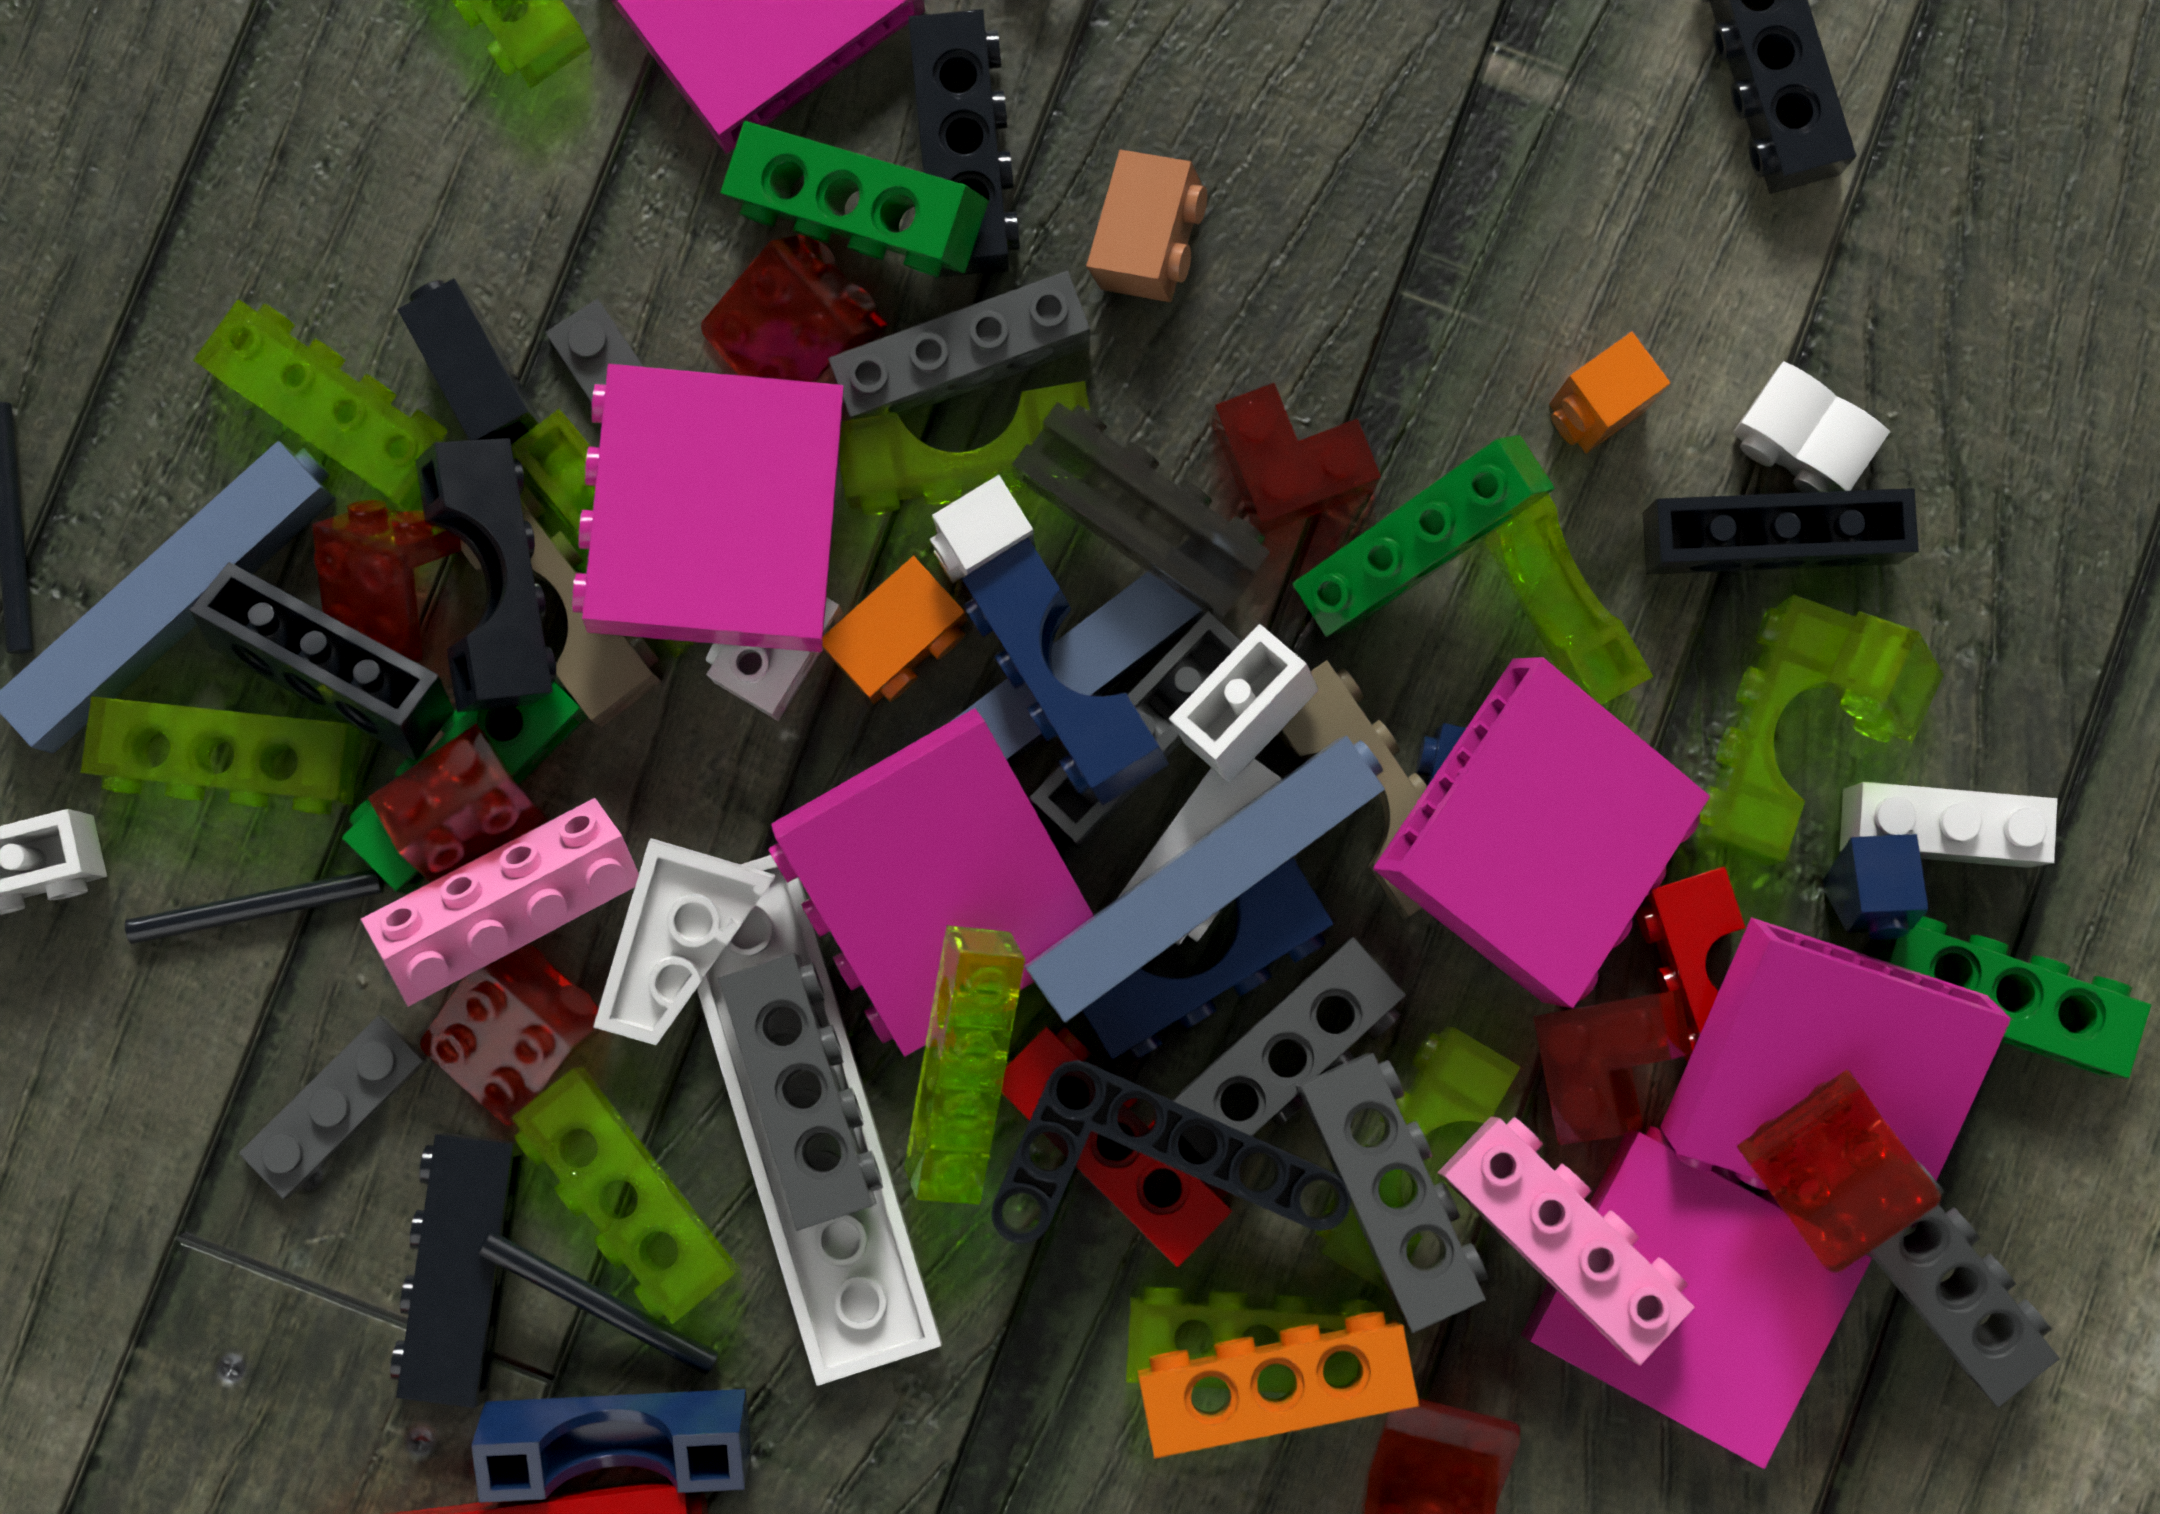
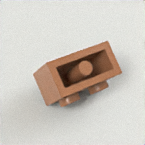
M1119 150L1086 265L1100 290L1172 302L1177 282L1183 283L1189 272L1191 248L1187 244L1193 224L1201 223L1207 206V189L1202 185L1191 161Z

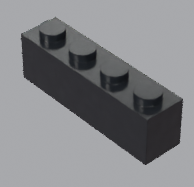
M449 1132L435 1134L434 1145H426L422 1154L419 1173L420 1183L428 1184L424 1210H416L410 1231V1247L418 1249L415 1274H408L406 1276L400 1298L401 1314L408 1315L405 1341L398 1340L396 1342L390 1365L391 1379L399 1380L396 1398L475 1408L488 1400L506 1269L477 1254V1251L490 1230L511 1241L525 1142Z

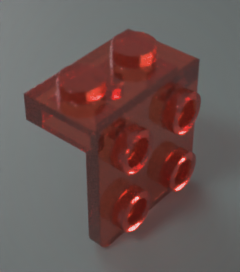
M799 234L770 241L703 319L701 331L704 337L739 376L816 383L831 366L828 358L841 354L844 350L873 342L888 324L875 310L876 304L873 298L863 288L851 283L836 267L834 256L827 246L822 242Z
M380 500L353 502L347 506L348 512L312 524L315 545L314 561L318 570L322 612L415 663H419L422 660V646L413 568L461 551L460 538L445 529L425 523L424 511L400 512L388 509L386 503Z
M477 724L368 797L399 854L430 883L551 821L514 781L488 736Z
M526 944L464 977L421 1038L420 1046L422 1051L495 1117L502 1123L511 1126L525 1116L565 1060L600 1032L601 1029L593 1027L599 1006L593 1002L587 992L575 986L553 967L537 948Z
M1848 1069L1832 1080L1816 1086L1806 1098L1776 1119L1761 1124L1754 1131L1753 1135L1736 1146L1824 1268L1832 1273L1843 1271L1935 1208L1940 1202L1941 1195L1937 1187L1889 1127Z
M1418 1399L1419 1406L1387 1412L1364 1480L1361 1514H1496L1498 1499L1520 1444L1521 1429L1516 1423L1423 1399Z

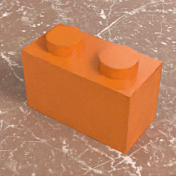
M1630 332L1567 378L1549 403L1554 410V413L1551 414V420L1567 443L1570 445L1578 443L1587 454L1646 412L1671 382L1635 334Z
M913 555L823 636L822 648L873 705L883 696L889 702H892L917 680L918 676L913 672V669L932 654L939 660L964 638L965 633L960 627L967 622V617L960 605Z

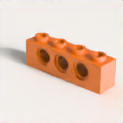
M1383 1311L1370 1312L1345 1318V1330L1320 1334L1318 1324L1303 1325L1280 1331L1281 1342L1255 1347L1253 1337H1244L1214 1344L1216 1355L1190 1360L1188 1350H1178L1149 1357L1150 1368L1137 1371L1154 1458L1419 1406L1403 1325L1396 1319L1385 1321ZM1348 1351L1353 1353L1358 1361L1356 1376L1345 1385L1336 1386L1329 1384L1323 1376V1366L1326 1359L1335 1352ZM1282 1364L1292 1370L1293 1384L1291 1389L1280 1398L1272 1399L1263 1396L1257 1389L1259 1374L1269 1365ZM1206 1377L1219 1378L1228 1385V1398L1224 1405L1215 1411H1203L1197 1408L1191 1401V1393L1195 1384Z

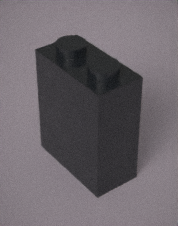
M453 278L446 283L442 280H436L416 289L409 297L410 302L397 310L469 440L510 438L513 458H516L551 439L483 314L456 279Z

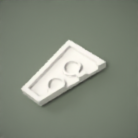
M650 838L593 1027L657 1045L713 963L741 927V924L757 901L775 879V875Z

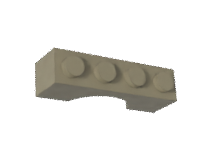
M524 483L520 501L524 521H528L531 524L534 533L535 549L533 557L530 559L533 577L553 585L564 603L568 619L566 644L556 663V675L589 719L602 728L662 682L651 668L660 659L643 637L587 633L582 620L583 613H576L572 610L575 574L578 573L575 567L584 560L562 531L551 537L537 518L544 514L546 510ZM447 531L474 568L484 576L482 567L473 551L460 538Z
M1328 660L1310 671L1319 691L1281 729L1277 736L1295 762L1309 760L1333 741L1347 736L1353 745L1359 740L1363 741L1375 755L1383 769V772L1376 777L1385 788V790L1378 794L1383 810L1384 827L1379 847L1367 868L1401 918L1405 919L1419 911L1422 907L1377 873L1373 867L1427 788V785L1417 773L1407 777L1394 758V755L1400 752V748L1390 731L1380 720L1371 724L1357 704L1364 699V696L1355 680L1343 667L1335 672Z

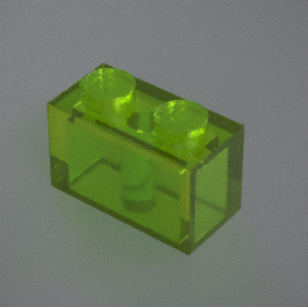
M1859 611L1827 676L1826 682L1839 699V707L1848 713L1854 721L1853 728L1881 742H1889L1891 736H1895L1912 743L1944 677V673L1919 631Z

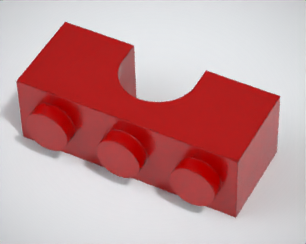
M1725 866L1651 889L1649 895L1642 902L1643 906H1640L1636 911L1637 920L1644 939L1648 944L1656 942L1664 966L1656 971L1658 983L1669 1006L1677 1005L1684 1029L1677 1031V1038L1687 1064L1719 992L1707 976L1705 962L1708 950L1721 936L1746 928Z

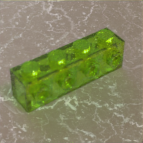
M237 299L193 361L402 508L414 514L422 503L415 459L434 442H444L442 439L448 430L419 409H416L411 417H408L391 404L397 395L369 374L365 373L358 382L343 372L341 367L347 360L320 340L314 338L307 347L291 336L290 333L296 325L268 304L263 303L259 310L255 311L240 299Z

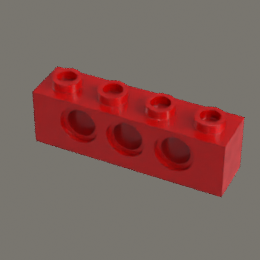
M1045 1027L991 1083L1030 1121L1053 1071L1065 1062L1075 1060L1085 1062L1092 1053L1066 1027L1056 1036ZM1077 1070L1063 1075L1062 1077H1077L1086 1084L1089 1091V1099L1086 1106L1089 1105L1094 1099L1096 1091L1092 1078L1085 1072ZM1129 1099L1119 1108L1117 1120L1130 1127L1134 1136L1144 1135L1153 1127L1155 1120L1147 1127L1129 1109L1138 1099ZM1093 1131L1090 1132L1076 1164V1167L1177 1268L1232 1212L1222 1201L1229 1192L1134 1149L1122 1159L1113 1160L1105 1157L1097 1147L1098 1133ZM1044 1132L1043 1134L1068 1157V1144L1064 1138L1057 1133ZM1179 1140L1178 1148L1180 1150L1184 1144ZM1159 1168L1172 1170L1178 1175L1180 1180V1192L1177 1198L1166 1205H1156L1150 1202L1143 1192L1145 1178L1150 1172Z

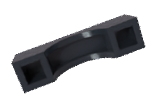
M510 438L434 442L415 459L425 523L453 533L473 551L482 567L487 589L485 608L476 627L470 634L447 648L457 713L532 705L553 692L552 684L556 679V661L553 651L550 647L545 646L541 622L545 616V597L541 586L538 583H534L530 559L534 554L535 539L532 526L528 521H524L520 501V496L524 489L522 465L517 458H513Z

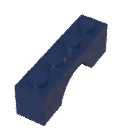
M1028 537L962 578L973 596V599L963 604L983 638L994 631L1005 650L995 655L996 660L1015 689L1026 683L1037 702L1027 707V710L1047 741L1057 735L1062 740L1070 754L1059 762L1079 794L1091 788L1103 806L1169 765L1160 746L1126 693L1112 696H1089L1071 690L1055 678L1051 659L1053 641L1059 626L1071 611V607Z
M1293 858L1280 865L1235 898L1237 909L1236 932L1228 951L1214 967L1197 976L1183 979L1163 978L1139 968L1082 1010L1112 1060L1124 1054L1129 1064L1163 1044L1156 1034L1158 1031L1176 1020H1179L1184 1030L1190 1028L1217 1011L1211 999L1233 986L1240 997L1272 977L1266 965L1288 953L1293 962L1296 963L1327 944L1321 932L1334 923Z
M746 1389L487 1401L484 1403L471 1445L479 1502L546 1499L558 1486L577 1475L613 1466H635L656 1471L667 1477L673 1483L678 1493L745 1490L751 1449Z

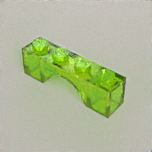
M1085 381L1022 391L1017 412L1008 428L997 439L986 446L967 452H947L924 444L909 432L897 413L841 422L839 461L845 498L850 509L861 507L862 514L864 515L893 512L900 508L899 501L924 497L925 504L928 505L954 502L962 497V490L978 488L997 475L1001 477L1009 492L1023 489L1025 487L1024 480L1049 476V481L1052 484L1070 483L1086 478L1087 469L1097 468L1098 454Z
M1549 494L1483 539L1555 667L1601 706L1635 689L1653 677L1622 621L1613 616L1601 604L1581 575L1564 540L1558 521L1557 507Z
M1792 595L1779 603L1777 609L1772 607L1767 609L1756 637V643L1764 645L1757 668L1751 666L1747 668L1736 695V702L1744 704L1736 728L1728 726L1725 730L1716 753V762L1723 764L1716 788L1708 785L1705 789L1710 798L1699 813V823L1703 824L1698 838L1699 841L1769 866L1785 862L1805 800L1788 785L1778 768L1774 754V733L1777 721L1783 709L1798 693L1812 689L1831 688L1846 681L1866 620L1796 595Z
M1445 1027L1440 1036L1433 1032L1428 1034L1412 1062V1065L1420 1069L1408 1092L1403 1090L1405 1096L1395 1101L1406 1125L1416 1121L1424 1136L1432 1130L1451 1122L1476 1121L1485 1123L1493 1116L1518 1073L1520 1066L1458 1029ZM1381 1116L1379 1121L1384 1123V1120ZM1401 1169L1387 1172L1379 1182V1196L1388 1207H1397L1404 1204L1401 1189L1403 1170ZM1334 1199L1328 1205L1322 1216L1329 1213L1330 1210L1333 1208L1335 1203ZM1351 1207L1339 1225L1328 1230L1314 1231L1315 1234L1322 1237L1321 1242L1316 1248L1318 1251L1389 1293ZM1419 1232L1413 1235L1407 1244L1406 1254L1408 1260H1410L1422 1239V1235Z

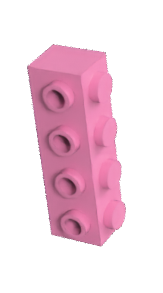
M593 798L361 918V921L405 1003L409 1007L629 891L636 886L639 873L621 833L596 798Z
M1490 1117L1437 1174L1627 1359L1641 1365L1695 1308L1681 1294L1688 1286L1687 1282L1660 1257L1650 1264L1633 1247L1639 1236L1618 1215L1610 1210L1602 1217L1584 1200L1591 1192L1589 1187L1564 1164H1561L1554 1171L1536 1153L1543 1145L1542 1142L1522 1122L1513 1117L1506 1124L1500 1118Z

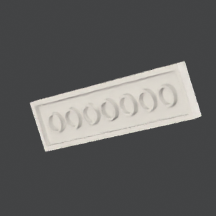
M769 855L740 864L774 874L775 879L697 987V991L816 1386L940 1347L943 1343L818 935L801 906V903L807 900L802 883L798 877L787 882L772 856ZM793 953L800 955L803 966L814 963L825 997V1000L815 1003L822 1028L833 1025L844 1057V1063L834 1066L842 1091L853 1088L864 1122L863 1126L854 1128L861 1153L873 1151L884 1187L873 1191L877 1204L799 1231H796L718 979V977ZM789 1007L781 1008L774 1012L768 1023L770 1037L774 1042L782 1046L794 1043L802 1031V1022L798 1013ZM800 1070L790 1078L787 1092L790 1100L796 1106L810 1108L818 1102L822 1086L819 1078L813 1072ZM818 1133L810 1139L807 1145L808 1160L819 1170H832L841 1159V1146L832 1135Z

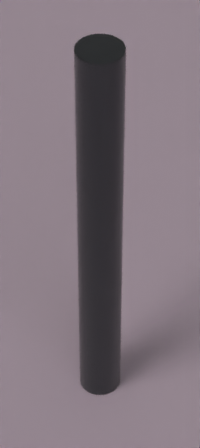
M0 402V580L6 650L8 654H25L33 652L13 409L11 403Z
M374 869L126 919L125 932L129 943L136 944L384 893V881Z
M491 1230L483 1239L477 1251V1254L704 1375H707L715 1364L718 1351Z

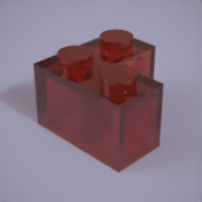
M1275 382L1216 404L1214 407L1212 424L1257 536L1372 493L1381 479L1358 418L1298 441Z
M1680 989L1533 1016L1558 1145L1616 1137L1643 1128L1631 1066L1667 1061L1692 1054Z

